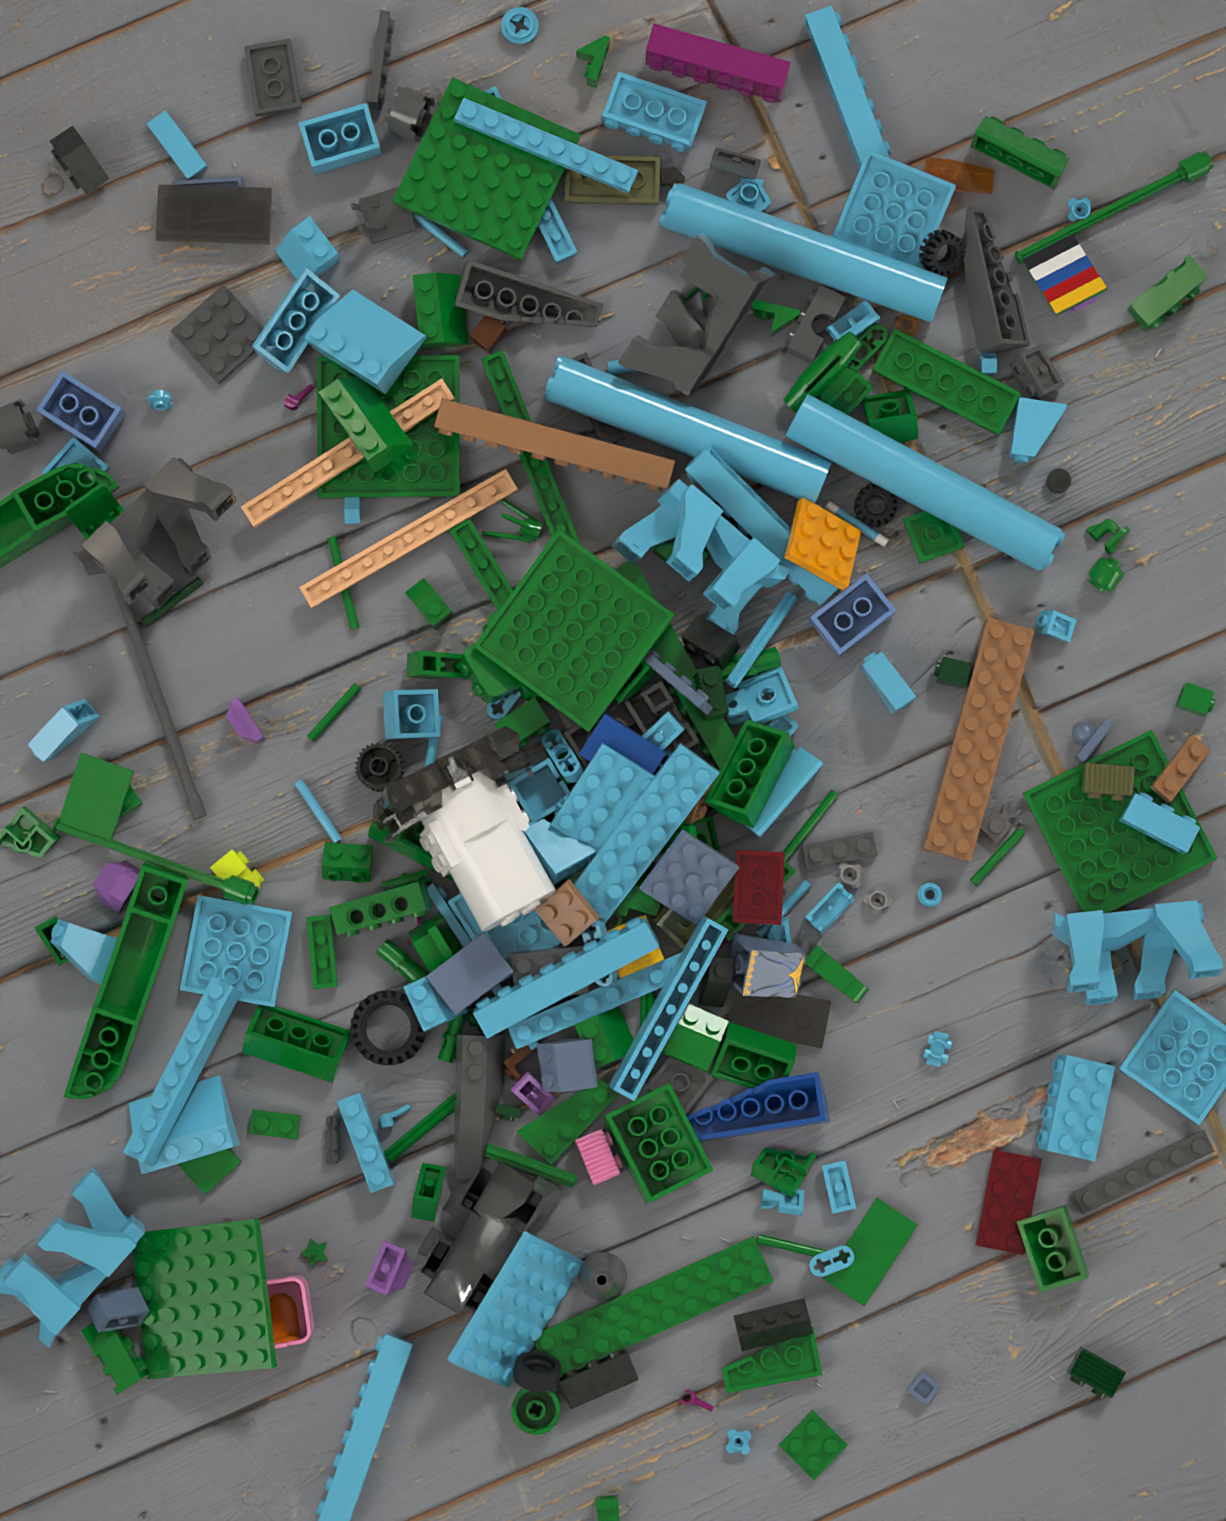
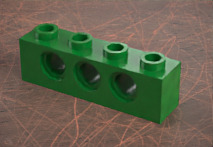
M425 880L329 907L337 935L345 933L346 937L360 934V928L367 927L368 931L381 928V922L388 920L390 925L404 921L403 916L409 914L412 915V918L426 915L425 910L433 908ZM402 897L408 902L406 910L400 906V899ZM379 904L384 905L386 909L384 916L378 912ZM357 910L363 913L362 922L356 919Z

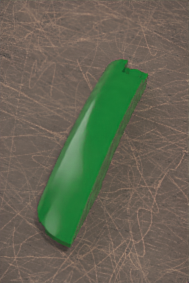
M77 463L55 468L12 491L10 495L0 501V568L71 524L72 521L64 512L65 508L99 484H104L112 494L119 489V485L105 471Z
M145 862L142 864L63 1097L69 1099L92 1098L110 1089L121 1076L159 971L189 880L188 877Z

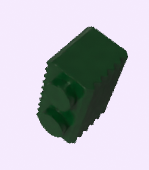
M719 666L698 669L692 677L695 679V688L702 690L709 697L707 702L713 707L708 715L704 712L701 713V716H703L702 720L709 721L726 717L729 709Z
M1081 1346L1067 1370V1373L1072 1375L1071 1381L1082 1387L1084 1383L1093 1387L1091 1392L1103 1399L1106 1395L1113 1398L1126 1374L1124 1370Z

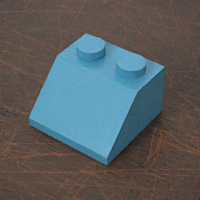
M310 216L291 229L275 249L277 255L296 279L304 267L319 277L340 261L338 252Z
M438 689L392 690L383 692L385 740L440 737Z
M426 977L403 987L424 1033L468 1013L465 1008L454 1016Z

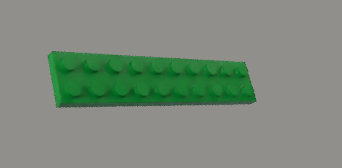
M754 1236L549 1327L542 1331L541 1337L534 1341L538 1352L547 1353L560 1362L562 1366L560 1377H562L563 1373L575 1368L578 1370L591 1361L607 1357V1354L627 1348L773 1282V1278Z

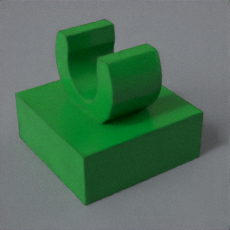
M619 905L611 915L618 918L617 927L622 925V916L628 917L629 908Z

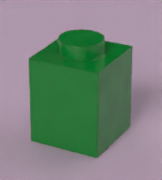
M1186 682L1182 686L1175 707L1203 717L1207 712L1211 713L1216 700L1212 698L1214 691Z

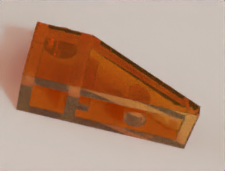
M926 157L923 171L956 184L954 191L992 194L994 170L951 159Z

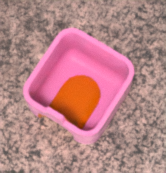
M300 1275L267 1279L275 1349L306 1342L313 1336L315 1331L307 1280Z

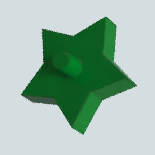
M309 1239L308 1248L300 1254L309 1259L311 1267L317 1261H328L324 1253L327 1243L317 1244L312 1239Z

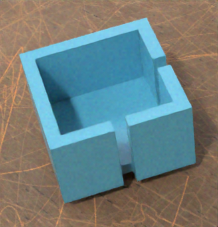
M550 758L531 768L532 777H529L528 773L525 772L508 782L531 822L534 821L536 823L553 815L558 801L570 793L563 780L559 783L557 782L561 777Z

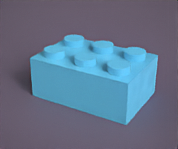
M367 103L299 122L314 175L382 155Z

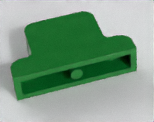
M499 610L489 615L485 625L482 626L483 632ZM475 644L466 648L461 658L460 669L463 675L471 680L475 695L481 697L484 702L494 703L515 691H519L526 701H530L533 698L537 701L542 699L541 696L473 647Z

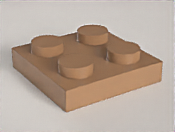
M571 880L565 882L535 909L564 947L574 941L600 918Z

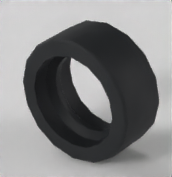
M529 1351L517 1356L513 1378L520 1387L526 1390L547 1392L558 1386L562 1366L555 1357L547 1353Z

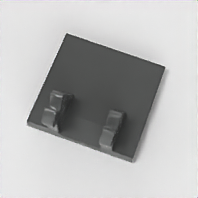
M398 187L360 198L359 204H351L352 210L363 212L366 226L359 225L357 229L359 233L369 234L371 244L417 231L412 212L392 203Z

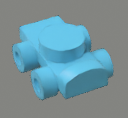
M934 1031L933 1035H928L926 1043L930 1044V1048H925L923 1058L927 1059L926 1064L940 1067L941 1063H947L949 1055L945 1054L944 1051L945 1049H951L952 1040L948 1039L949 1034Z

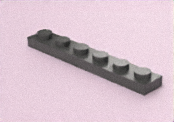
M1202 1129L1072 1191V1194L1082 1214H1085L1215 1151L1205 1130Z

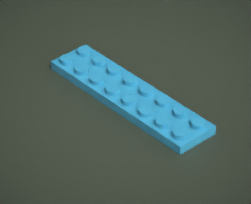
M679 743L573 883L604 923L611 917L719 775L717 769L681 743Z

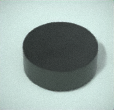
M1060 468L1052 470L1046 479L1047 487L1054 493L1065 492L1071 484L1070 474Z

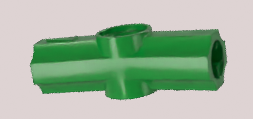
M776 646L762 650L741 681L782 666ZM744 653L733 656L724 669L720 668L723 685L727 684L726 679Z

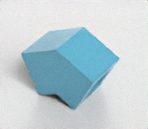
M995 352L980 353V372L987 376L996 375L997 357Z
M345 497V524L360 523V497Z

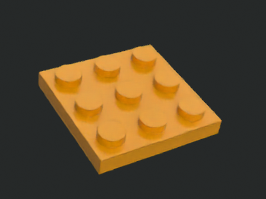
M803 497L797 503L784 558L843 591L849 586L861 530Z

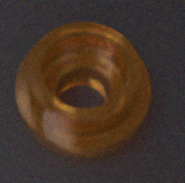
M901 314L896 319L895 329L909 336H913L917 332L919 322L916 317ZM904 322H909L911 324V328L904 329L902 324Z

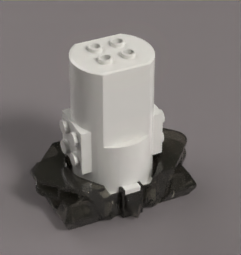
M507 726L485 735L473 743L455 750L422 769L386 786L382 792L383 797L377 799L373 805V821L377 824V829H388L390 831V834L384 838L385 843L411 836L423 830L420 834V843L425 851L430 852L433 858L432 865L438 873L441 872L443 877L451 874L482 931L493 929L500 924L502 927L508 925L520 916L521 913L524 916L535 910L537 906L541 905L542 901L556 891L524 834L530 827L528 815L524 810H520L516 803L518 799L515 792L506 785L534 766L531 762L522 763L521 758L526 755L525 749L519 750L518 732Z

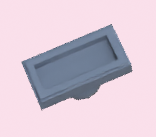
M1105 719L1096 730L1091 724L1084 722L1074 727L1072 731L1073 740L1078 745L1083 746L1074 757L1080 764L1085 762L1113 726L1109 720Z

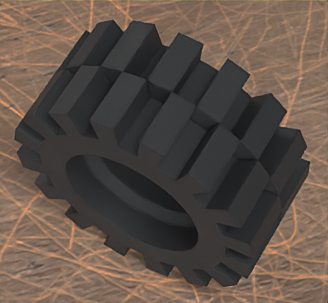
M943 229L941 231L934 230L935 234H928V240L926 238L923 239L922 242L925 243V246L920 245L919 250L923 251V253H919V258L922 259L920 262L933 273L946 276V273L951 275L953 274L952 269L958 270L960 268L957 266L958 262L962 264L964 261L961 259V256H965V252L962 250L965 248V245L961 243L962 240L949 231ZM947 245L946 255L940 261H937L939 249Z
M872 483L863 487L858 492L854 502V511H856L857 519H860L861 522L871 528L872 526L880 528L882 525H887L894 518L898 508L896 495ZM871 497L883 499L885 509L882 513L873 514L867 509V501Z

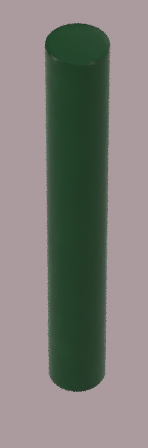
M199 577L195 578L175 593L159 610L155 608L141 619L146 627L204 583Z

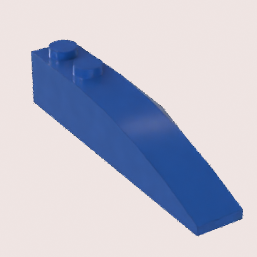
M819 1072L771 1079L759 1086L745 1090L743 1093L722 1100L715 1105L687 1116L699 1141L765 1133L830 1122L827 1098Z

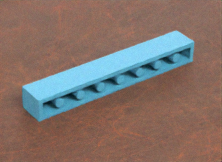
M831 5L806 14L804 18L805 27L859 169L868 149L889 157L891 150L888 142H883L881 133H883L879 119L875 120L872 113L875 111L871 98L866 97L864 92L866 90L864 78L862 76L859 77L856 71L858 68L856 57L854 54L850 55L848 47H850L848 36L846 33L842 34L840 29L842 21L839 13L834 12Z
M709 445L687 465L685 470L688 472V478L695 484L699 483L705 489V495L712 501L716 500L721 505L720 508L723 510V513L728 518L733 517L738 522V528L745 535L750 534L752 538H756L780 559L779 565L792 569L787 575L793 584L796 586L799 584L805 590L804 594L810 601H816L821 605L838 589L784 558L791 528Z
M703 916L700 919L609 1084L610 1088L635 1101L727 934V928Z
M636 917L626 923L627 927L619 931L613 929L604 935L605 938L601 941L596 942V940H593L583 946L584 950L576 954L573 951L564 955L561 958V962L555 965L553 963L545 965L537 975L532 977L529 974L518 981V985L512 988L506 986L497 992L498 995L490 1000L486 997L475 1004L476 1007H474L473 1015L486 1038L488 1039L659 948V941L646 918L639 919V917Z
M212 977L123 1153L153 1167L242 993L237 988Z
M388 1332L384 1337H379L375 1350L379 1351L376 1361L371 1359L367 1374H370L368 1383H363L358 1397L362 1398L359 1407L354 1406L350 1420L354 1422L351 1431L346 1429L341 1443L345 1447L343 1453H338L334 1461L333 1467L337 1469L334 1477L329 1476L325 1486V1491H328V1495L325 1501L321 1499L316 1512V1514L320 1515L318 1521H351L413 1348V1341Z

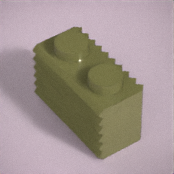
M1085 763L1083 766L1081 793L1087 794V798L1102 799V795L1112 796L1111 800L1126 801V797L1130 798L1133 796L1135 767Z

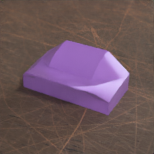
M238 697L232 699L226 717L237 734L244 740L256 744L265 740L266 738Z
M127 860L120 863L107 862L93 883L99 894V901L117 913H121L133 894L140 869Z
M384 1240L365 1287L384 1295H388L394 1290L404 1289L414 1266V1263L407 1256V1250Z

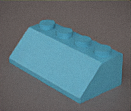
M304 267L252 345L253 349L259 357L272 367L289 373L308 345L304 337L317 319L334 306L340 294Z
M801 747L797 751L793 749L754 828L741 825L759 840L819 771L823 763Z

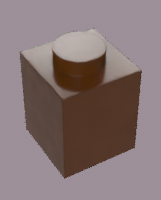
M484 316L471 332V341L490 354L507 332L504 326L505 322Z

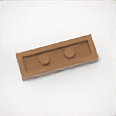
M1193 734L1188 736L1151 784L1150 788L1166 803L1171 802L1209 753L1210 749Z

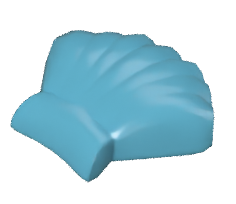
M741 177V182L726 193L727 200L761 212L771 204L770 198L762 187L764 179Z

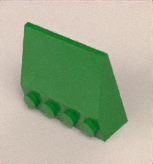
M670 1083L602 1116L645 1204L651 1203L713 1171Z

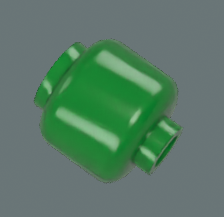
M1112 556L1109 559L1100 557L1088 572V576L1091 578L1088 582L1103 593L1105 590L1113 591L1124 577V573L1120 569L1122 564Z

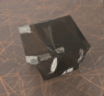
M676 167L660 169L662 187L670 186L673 188L674 183L682 184L685 181V176Z

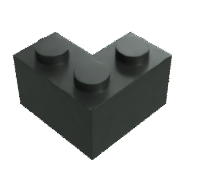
M73 125L50 140L54 147L51 153L64 171L69 169L72 174L69 179L77 190L82 188L85 194H88L109 180V177Z

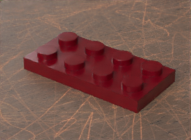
M993 1149L976 1237V1246L1024 1255L1025 1245L1017 1221L1032 1215L1042 1159Z

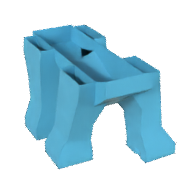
M678 479L657 500L661 505L653 513L625 530L616 538L611 546L633 564L641 559L648 549L675 539L672 555L666 562L688 582L702 570V553L706 546L715 564L723 571L703 592V595L713 602L705 619L734 635L738 630L739 613L761 587L772 588L784 580L792 569L779 565L778 563L781 560L756 538L749 540L721 516L723 510L693 484L686 486Z
M1197 900L1155 904L1150 909L1103 913V910L1071 913L1067 914L1066 917L1055 913L1051 922L1052 935L1069 946L1072 961V971L1066 981L1067 993L1085 991V1006L1114 1003L1118 993L1112 968L1111 951L1119 950L1142 936L1140 971L1132 990L1133 1001L1162 998L1166 992L1165 978L1174 948L1187 964L1189 979L1220 976L1221 971L1224 969L1223 962L1202 925L1204 921L1202 903H1198Z
M93 1167L72 1189V1195L83 1204L93 1229L65 1222L58 1216L37 1239V1245L44 1251L64 1252L82 1261V1263L63 1271L57 1279L48 1275L26 1253L17 1262L9 1258L0 1268V1293L14 1295L40 1320L39 1340L48 1348L51 1347L54 1336L78 1312L81 1304L106 1276L109 1277L136 1247L138 1240L145 1234V1225L132 1214L128 1217L121 1210L101 1175Z

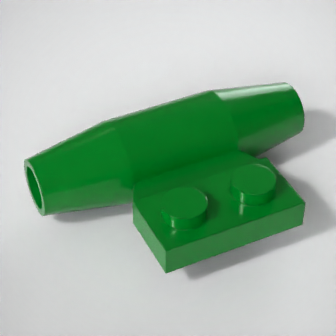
M848 331L825 348L799 375L783 399L786 405L797 413L806 395L809 394L815 398L820 396L822 402L848 415L874 388L857 370L847 368L863 345L861 340L851 331Z

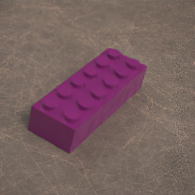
M653 24L646 47V65L650 69L658 72L662 70L670 71L672 75L679 78L691 77L701 84H708V82L716 84L718 88L726 91L734 89L747 97L759 96L768 103H775L776 101L781 103L789 77L790 61Z

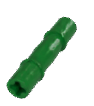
M389 939L385 940L376 951L379 957L388 963L394 971L398 970L410 983L429 974L408 957V953H404Z

